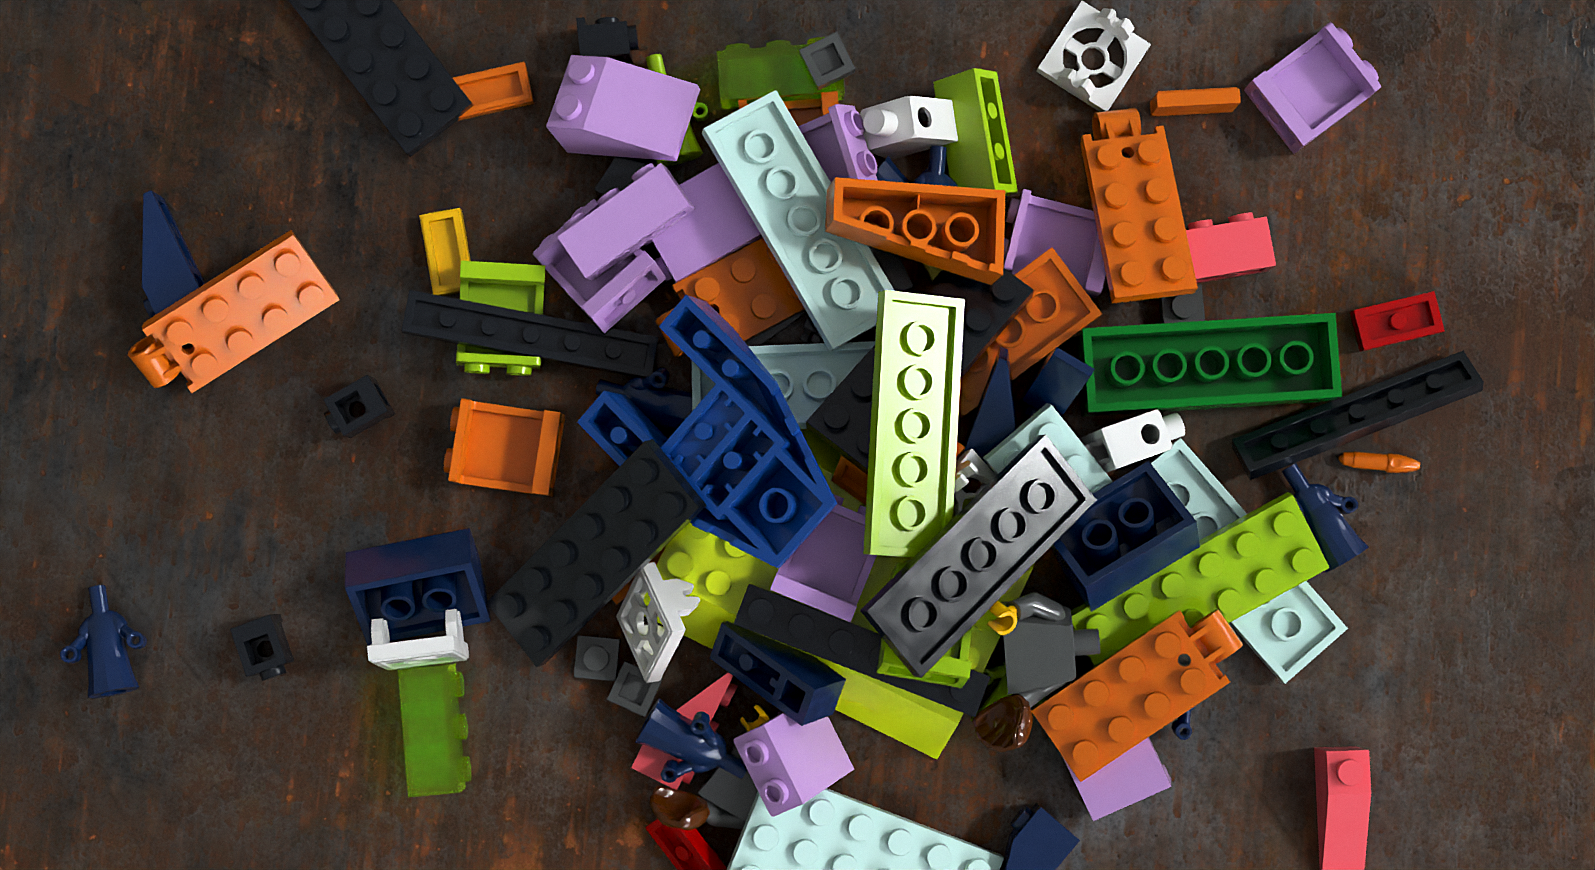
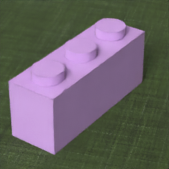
M650 163L642 167L631 177L634 181L622 191L618 188L610 190L597 201L599 207L587 216L584 212H581L570 218L563 225L565 231L558 235L557 238L586 279L596 280L695 210L668 168L660 163L654 167Z

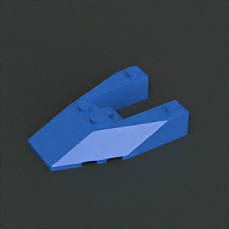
M685 295L659 325V328L715 383V386L669 438L626 395L603 391L577 423L619 466L644 441L654 439L707 505L690 523L705 532H709L729 542L730 545L776 568H780L838 503L776 380L735 329L706 301Z

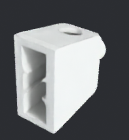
M905 96L862 109L860 112L865 128L863 135L868 150L872 154L884 158L889 156L892 160L928 150L930 146H942L958 141L952 100ZM919 120L928 121V126L926 128L923 127Z
M1156 409L1099 429L1079 438V440L1102 469L1108 473L1171 450V440L1184 436L1185 426L1178 413L1175 412L1162 417L1160 411Z

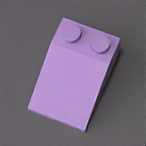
M571 55L546 127L567 153L677 161L700 88L697 84L609 57Z

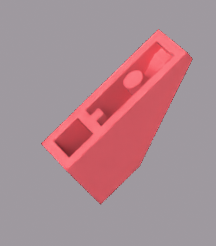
M1357 746L1314 747L1320 870H1364L1371 802L1369 750Z

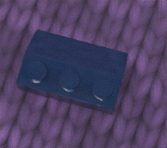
M1147 461L1093 493L1097 500L1050 548L1068 581L1092 612L1200 547L1197 521L1152 464Z
M470 528L346 552L345 590L367 645H372V619L383 618V620L387 621L390 641L446 630L445 612L451 609L460 611L463 627L491 621L489 605L486 603L488 599L480 557Z

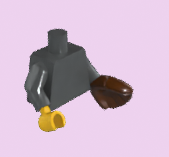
M1037 592L1029 593L1009 602L997 601L989 609L998 618L989 621L987 625L996 633L1003 635L1008 694L1011 695L1000 698L981 710L973 718L972 722L978 740L987 748H992V750L1002 753L1020 748L1026 743L1033 723L1030 708L1067 682L1073 681L1076 678L1075 656L1100 654L1098 628L1073 630L1070 608L1061 606L1060 603Z
M754 706L759 713L756 721L749 723L743 717L740 719L746 729L744 733L770 720L761 706ZM734 745L728 753L742 760ZM717 766L698 790V794L703 798L689 792L657 786L650 796L649 803L654 816L663 825L668 827L693 830L704 823H708L716 827L742 830L758 790L748 770L744 777L740 779Z

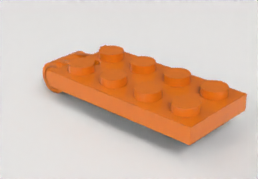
M1136 108L1095 112L1092 118L1094 141H1092L1091 134L1082 135L1080 146L1112 304L1194 294L1198 286L1164 126H1156L1153 134L1141 135V120ZM1122 153H1127L1130 158L1124 157Z
M290 230L145 321L142 325V331L147 337L134 344L128 351V356L154 388L168 384L181 372L188 381L186 383L187 388L193 393L340 299L296 235ZM187 343L193 345L189 349L182 348V346Z
M763 238L672 285V289L681 300L685 295L704 300L711 307H715L744 342L805 310ZM672 310L664 313L655 320L658 328L659 325L665 320V318L671 313ZM660 329L674 357L684 355L685 353Z
M1053 247L1014 275L1034 290L1033 297L960 379L959 416L961 419L978 407L1000 347L1008 349L1011 378L1013 381L1102 315L1101 311Z
M1219 609L1209 613L1191 627L1183 619L1185 616L1181 610L1176 611L1031 710L1080 782L1231 682L1226 674H1222L1216 664L1235 653L1243 646V643ZM1181 654L1190 656L1191 660L1187 665L1179 663L1178 657Z

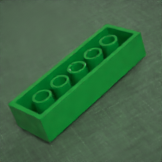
M1336 313L1082 328L1076 334L1078 360L1095 369L1080 390L1082 417L1147 413L1156 409L1160 412L1328 402L1342 397Z

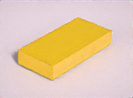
M461 208L419 215L433 294L446 296L460 293L461 261H471Z

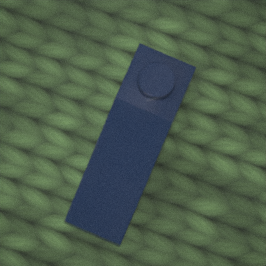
M150 190L143 194L142 288L147 296V299L143 300V304L148 315L152 318L204 285L205 281L164 198Z
M1002 347L999 348L963 444L965 446L964 452L973 449L984 462L983 457L1017 429L1008 349Z
M1057 347L1042 361L1019 400L1018 404L1025 408L1022 414L1029 419L1048 403L1062 417L1095 369Z
M728 621L721 623L709 657L801 726L833 715L846 681L843 676L816 657Z
M1037 803L1031 809L1025 806L1018 812L1010 824L1014 830L1008 837L1001 870H1056L1080 840Z

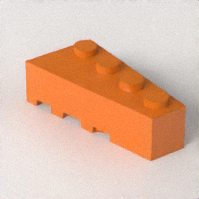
M835 177L827 189L825 232L992 285L1003 276L1006 190Z

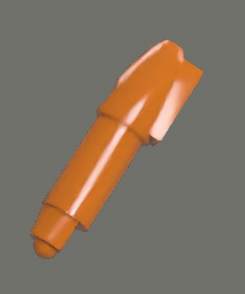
M1354 451L1343 452L1338 458L1342 465L1381 470L1387 473H1408L1420 469L1419 461L1393 453L1377 454Z

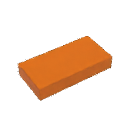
M525 62L453 77L454 81L474 105L463 113L458 121L535 104Z
M1229 87L1158 91L1150 101L1151 116L1233 112L1241 103L1240 89Z

